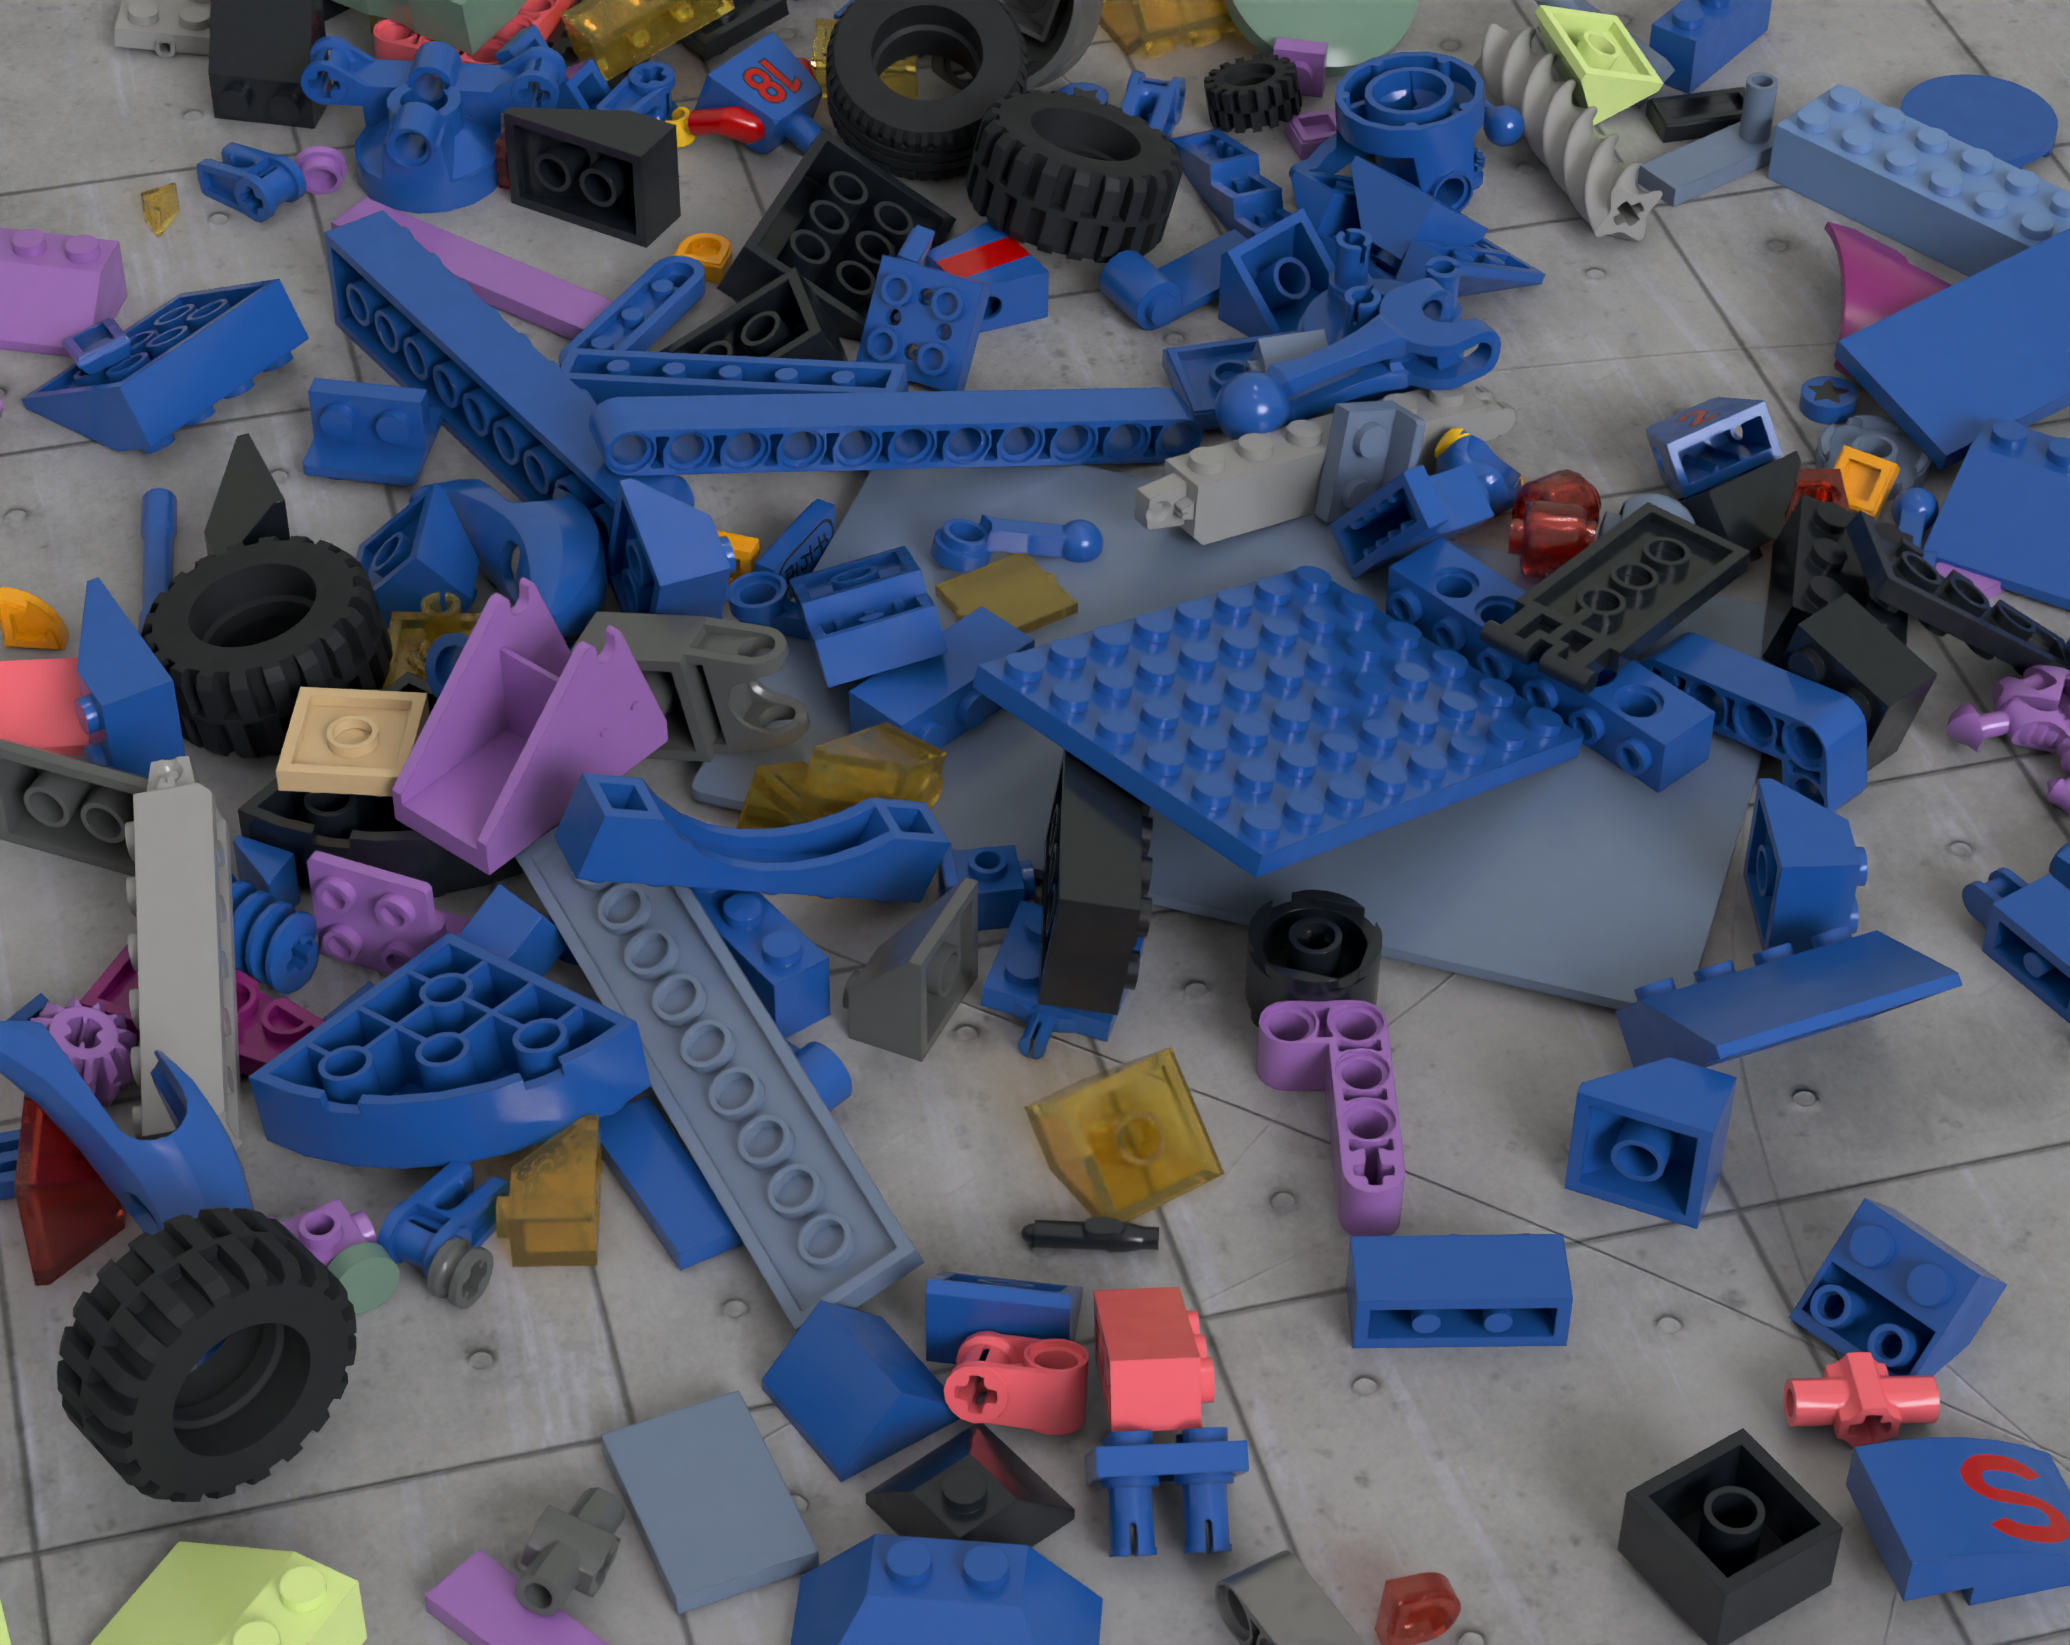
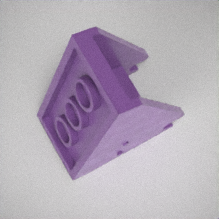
M524 577L520 579L519 598L512 608H510L508 598L499 593L491 595L392 788L395 819L490 875L561 822L582 773L622 776L668 741L667 721L621 631L611 625L606 627L605 646L598 656L596 648L585 641L579 642L571 653L534 582Z

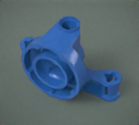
M326 36L318 39L312 46L309 57L310 64L303 70L300 84L306 96L316 103L363 107L366 127L355 141V160L358 185L369 199L399 211L417 214L449 212L475 204L495 191L504 177L501 113L509 107L555 108L560 93L558 86H560L565 78L567 67L565 60L557 51L544 46L532 47L502 65L462 63L460 55L455 48L440 41H431L421 45L415 54L414 60L408 61L375 59L340 37ZM332 50L328 61L324 60L327 51ZM538 60H541L539 71H536V63ZM330 80H333L332 89L327 91ZM543 91L541 100L536 101L538 92Z

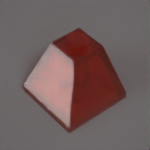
M24 1093L14 1191L35 1286L52 1284L125 1229L127 1210L74 1144L47 1114Z

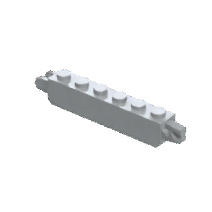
M1482 385L1465 389L1463 386L1451 390L1421 388L1403 394H1389L1383 399L1377 400H1392L1425 420L1424 443L1420 452L1418 466L1423 464L1428 476L1435 475L1433 472L1436 468L1434 451L1440 439L1450 429L1464 428L1465 432L1486 442L1496 439L1498 436L1502 437L1503 434H1508V431L1512 430V426L1517 419L1514 412L1515 408L1504 401L1501 403L1497 401L1496 403L1493 392ZM1334 413L1309 420H1295L1273 432L1249 433L1237 440L1212 447H1198L1191 450L1190 453L1165 459L1164 477L1137 488L1134 519L1147 530L1180 526L1200 544L1206 545L1313 514Z
M179 756L172 760L162 759L151 762L147 791L133 794L134 821L125 823L127 849L131 859L135 861V876L127 877L126 892L131 912L137 918V931L128 934L130 961L134 971L138 972V988L130 990L129 1005L133 1023L137 1029H140V1046L131 1048L130 1057L135 1082L138 1087H141L142 1102L140 1105L133 1106V1129L138 1140H156L169 1136L176 1130L150 1073L158 1062L154 1052L159 1050L193 1079L215 1110L229 1134L235 1150H237L243 1144L230 828L215 803L212 791L199 783L196 769L190 757Z

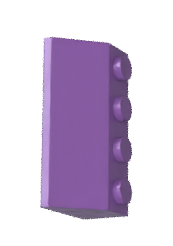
M0 228V349L71 357L62 344L64 340L107 318L115 319L128 296L119 241L97 239L90 235L71 236L44 233L37 229L18 230Z

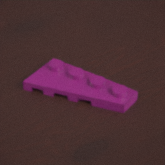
M128 944L79 1003L84 1007L92 1008L102 999L104 1013L106 1015L125 1014L126 1030L137 1034V1039L140 1040V1029H137L133 1023L129 1005L130 990L138 988V972H135L132 967ZM239 970L236 971L240 1073L250 1076L324 1023L325 1020L285 997L277 1000L272 999L259 991L258 982Z

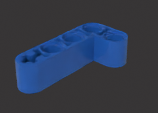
M1690 632L1676 637L1639 663L1715 711L1713 731L1782 760V784L1832 812H1836L1865 790L1868 780L1866 721L1860 707L1845 694Z

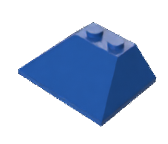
M1295 169L1291 182L1298 210L1304 208L1335 265L1336 235L1338 232L1342 231L1346 234V229H1361L1353 177ZM1484 237L1472 246L1411 240L1399 270L1378 259L1376 255L1381 247L1372 243L1368 273L1373 279H1389L1411 283L1426 278L1425 265L1429 259L1437 256L1451 257L1459 261L1462 268L1461 276L1459 277L1458 297L1542 284L1546 275Z
M874 1534L801 1576L790 1645H1099L1103 1598L1028 1545Z

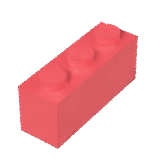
M1180 1287L1093 1290L1095 1362L1111 1432L1168 1431L1202 1428L1201 1403H1214L1213 1361L1211 1357L1207 1358L1206 1339L1204 1333L1200 1334L1198 1311L1186 1310Z

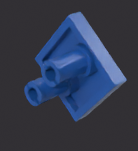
M1227 1427L1182 1430L1183 1434H1176V1443L1153 1444V1432L1147 1430L1107 1433V1437L1102 1438V1447H1095L1085 1455L1086 1486L1099 1485L1100 1489L1107 1490L1110 1537L1109 1557L1131 1556L1130 1525L1134 1528L1135 1557L1157 1555L1154 1536L1152 1487H1158L1159 1482H1174V1486H1182L1185 1536L1184 1554H1202L1206 1552L1205 1522L1208 1524L1209 1553L1232 1552V1544H1230L1227 1484L1234 1483V1478L1249 1471L1247 1440L1228 1441Z

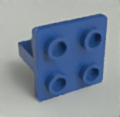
M314 378L308 390L314 439L303 460L304 474L327 477L332 480L347 479L383 483L389 486H414L418 481L443 423L442 409L429 407L427 389Z

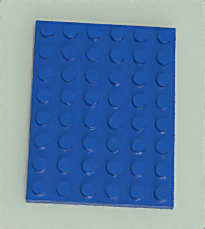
M1308 565L1300 566L1297 569L1271 577H1263L1258 581L1235 588L1223 589L1218 593L1195 600L1183 601L1178 605L1152 613L1140 614L1135 618L1112 625L1100 626L1092 631L1069 638L1057 639L1049 644L1029 650L1010 653L1006 657L979 664L972 686L1255 878L1578 757L1584 735L1564 724L1559 714L1549 709L1535 706L1517 695L1515 689L1507 682L1486 676L1470 666L1468 660L1463 655L1439 647L1423 637L1421 630L1416 626L1397 621L1376 608V603L1372 599L1350 592L1332 581L1331 575L1325 570Z

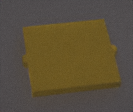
M1027 553L1013 554L935 586L936 596L956 615V622L982 606L1026 634L1078 612V603L1057 583L1056 574L1047 573Z

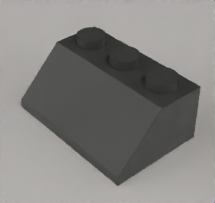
M0 738V839L135 876V861L129 855L125 840V823L134 821L133 794L147 791L149 777L30 744Z

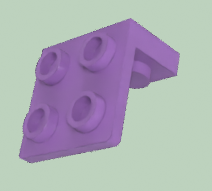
M314 851L307 860L319 951L322 955L333 957L342 962H350L383 973L392 974L447 933L451 932L458 936L471 920L467 917L434 908L432 886L427 882L320 851Z

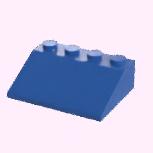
M280 279L180 293L124 331L131 341L130 357L92 376L80 369L75 363L21 400L27 410L117 452L142 449L144 454H151L175 441L173 432L183 425L192 426L211 417L215 413L213 405L221 399H230L250 390L255 385L252 378L260 372H269L289 363L293 359L291 351L307 341L309 337Z
M1989 417L1965 456L1923 550L1937 552V563L1942 562L2000 581V588L2070 610V438L2053 437L2028 429L2016 421L1999 420Z
M1848 925L1810 937L1814 949L1794 954L1791 943H1786L1752 954L1755 966L1736 972L1732 960L1693 972L1697 984L1676 989L1673 978H1668L1634 989L1637 1002L1615 1010L1633 1068L1668 1057L1706 1068L1871 1018L1963 985L1959 973L1878 930L1852 937Z

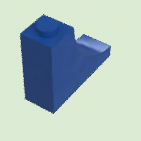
M1470 462L1428 476L1422 464L1402 472L1331 523L1329 527L1353 579H1356L1400 561L1439 536L1446 541H1450L1468 534L1495 515L1489 505L1488 490L1484 483L1477 478Z

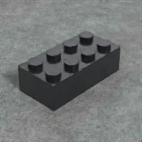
M1065 749L1063 750L1044 842L1038 1004L1118 1015L1123 989L1135 990L1140 966V950L1134 949L1138 937L1147 938L1151 921L1152 898L1147 897L1151 882L1153 858L1147 855L1152 837L1153 817H1148L1150 811L1148 805Z

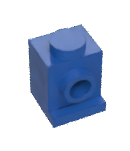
M950 842L938 867L939 896L942 897L965 877L978 881V931L1009 928L1020 901L1035 899V877L1031 860L1018 861L1015 845L953 851Z

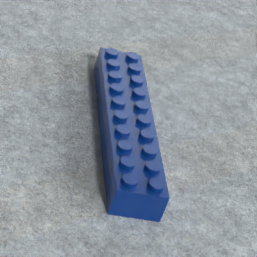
M381 210L324 232L335 325L401 387L427 389L429 407L441 408L443 411L442 426L522 502L554 500L553 493L558 488L576 496L588 508L595 520L604 546L606 561L620 480L633 478L694 507L692 490L687 481L681 476H623L609 470L589 430V417L597 407L590 393L576 386L563 374L556 362L549 361L532 346V343L525 334L518 333L501 317L499 311L494 306H488L472 291L464 279H458L443 265L441 259L435 253H430L416 241L407 227H401L386 212Z

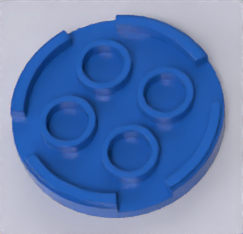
M1959 74L1933 78L1912 88L1903 98L1900 110L1906 116L1927 126L1942 129L1949 136L1974 148L1989 151L1994 157L2019 169H2023L2025 164L2033 162L2040 157L2046 158L2051 154L2055 145L2058 120L2052 107L2042 97L2028 88L1996 77Z

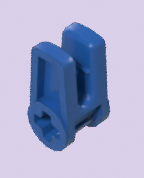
M657 61L638 64L596 106V110H628L661 121L672 120L671 114L678 108L677 104L672 100L671 93L676 85L674 69L666 63Z
M1132 71L1120 108L1130 116L1136 115L1147 121L1150 128L1159 129L1166 135L1168 142L1175 125L1180 122L1186 95L1185 78L1173 77L1171 81L1146 78L1144 72Z
M231 142L222 149V162L204 159L197 164L198 180L201 191L205 196L246 214L257 222H264L275 215L277 206L284 202L292 203L297 201L306 192L304 174L299 166L285 155H275Z
M451 1161L406 1201H401L394 1206L381 1226L377 1244L386 1249L396 1264L406 1261L422 1269L424 1277L427 1279L433 1258L447 1240L454 1236L462 1237L469 1241L472 1249L481 1247L507 1219L511 1210L510 1184L508 1181L495 1176L488 1178L474 1191L473 1168L470 1164L461 1161Z

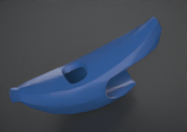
M456 479L436 483L444 489L480 560L479 570L509 599L510 603L514 606L518 601L519 581L524 577L535 583L565 641L583 632L596 611H601L608 583L604 546L595 520L588 508L576 496L559 488L554 490V500L511 502L480 479ZM433 484L419 487L410 495L409 503ZM516 547H519L520 557L515 580L511 568V560Z
M0 1021V1073L33 1100L74 1144L143 1232L154 1235L164 1229V1221L181 1214L198 1218L200 1209L228 1207L231 1211L234 1208L254 1210L244 1168L229 1134L193 1079L162 1051L156 1050L154 1052L158 1062L150 1073L176 1130L169 1136L156 1140H138L125 1135L113 1122L42 1023L34 1021ZM227 1337L201 1357L197 1362V1368L220 1348Z

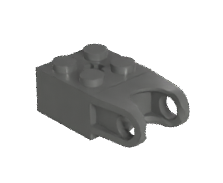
M596 611L571 649L572 653L579 642L585 641L596 648L598 656L605 646L606 627L611 625L621 631L667 721L668 741L646 758L711 762L715 754L780 749L800 739L810 725L806 707L802 702L789 695L774 692L758 680L780 670L785 659L790 654L784 634L768 626L709 616ZM760 649H773L766 655L752 657ZM792 720L789 724L780 728H765L771 721Z

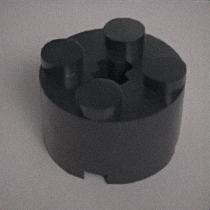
M1302 890L1292 892L1290 902L1273 907V900L1257 910L1249 926L1245 995L1251 1009L1253 1024L1259 1027L1260 1014L1269 1005L1281 1001L1304 1000L1322 1002L1360 1000L1376 1005L1382 950V931L1377 922L1374 927L1364 917L1365 908L1350 897L1331 891Z

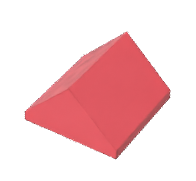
M78 658L0 661L1 739L30 744L68 755H83V747L90 745L89 735L82 729L74 708V699L81 697L77 675Z

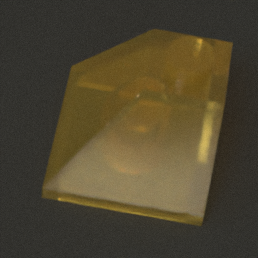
M1172 1047L1159 1050L1079 1080L1024 1107L1050 1170L1092 1217H1108L1128 1222L1225 1174Z

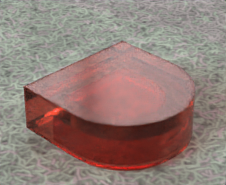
M1425 1572L1386 1580L1375 1625V1631L1381 1644L1414 1645L1430 1641L1446 1632L1454 1624L1461 1610L1460 1601L1449 1579L1440 1573Z

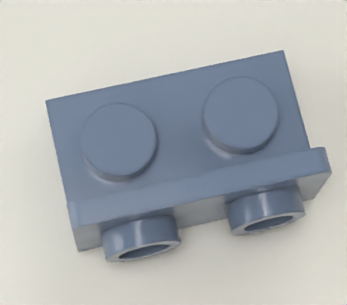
M1392 400L1335 403L1314 515L1327 523L1334 522L1402 472L1417 467L1424 443L1425 420Z

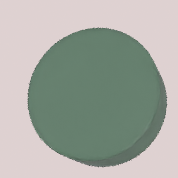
M362 1242L347 1247L336 1255L327 1267L348 1291V1300L354 1305L355 1314H363L381 1306L394 1293L400 1278L399 1268L383 1246L374 1242Z

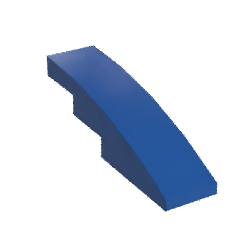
M1218 129L1169 139V142H1172L1177 149L1182 170L1189 182L1214 215L1230 231L1236 229L1245 238L1249 239L1291 215L1290 212L1283 209L1282 188L1260 175L1259 154Z

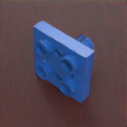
M882 255L855 362L906 364L907 380L943 391H964L992 285L897 257ZM928 289L932 291V293L927 295L923 294ZM923 300H931V303H924ZM897 309L899 311L894 315V320L900 322L894 325L891 322L890 315ZM913 344L919 348L912 351V355L917 356L915 360L911 359L908 354V350Z

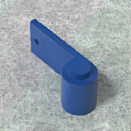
M1233 229L1158 269L1135 250L1119 252L1104 266L1100 275L1099 287L1109 300L1144 330H1155L1218 298L1220 292L1221 254L1248 239L1236 229Z

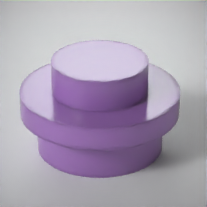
M313 146L301 151L294 158V162L304 174L306 191L312 194L323 195L336 191L347 174V162L344 155L330 147Z

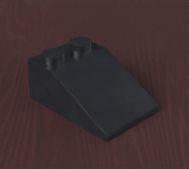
M211 0L208 75L214 118L315 129L328 105L319 104L309 99L303 92L300 82L303 70L310 64L309 57L312 46L318 39L326 37L322 0ZM328 51L324 58V60L328 61L329 59ZM331 80L329 82L327 91H330L332 89Z
M509 107L503 112L511 203L645 248L681 216L676 125L628 110Z
M795 267L660 351L667 353L849 361L828 310Z

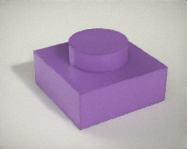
M1277 37L1273 55H1278V59L1287 57L1290 59V63L1294 62L1296 64L1300 94L1323 97L1326 84L1328 43Z

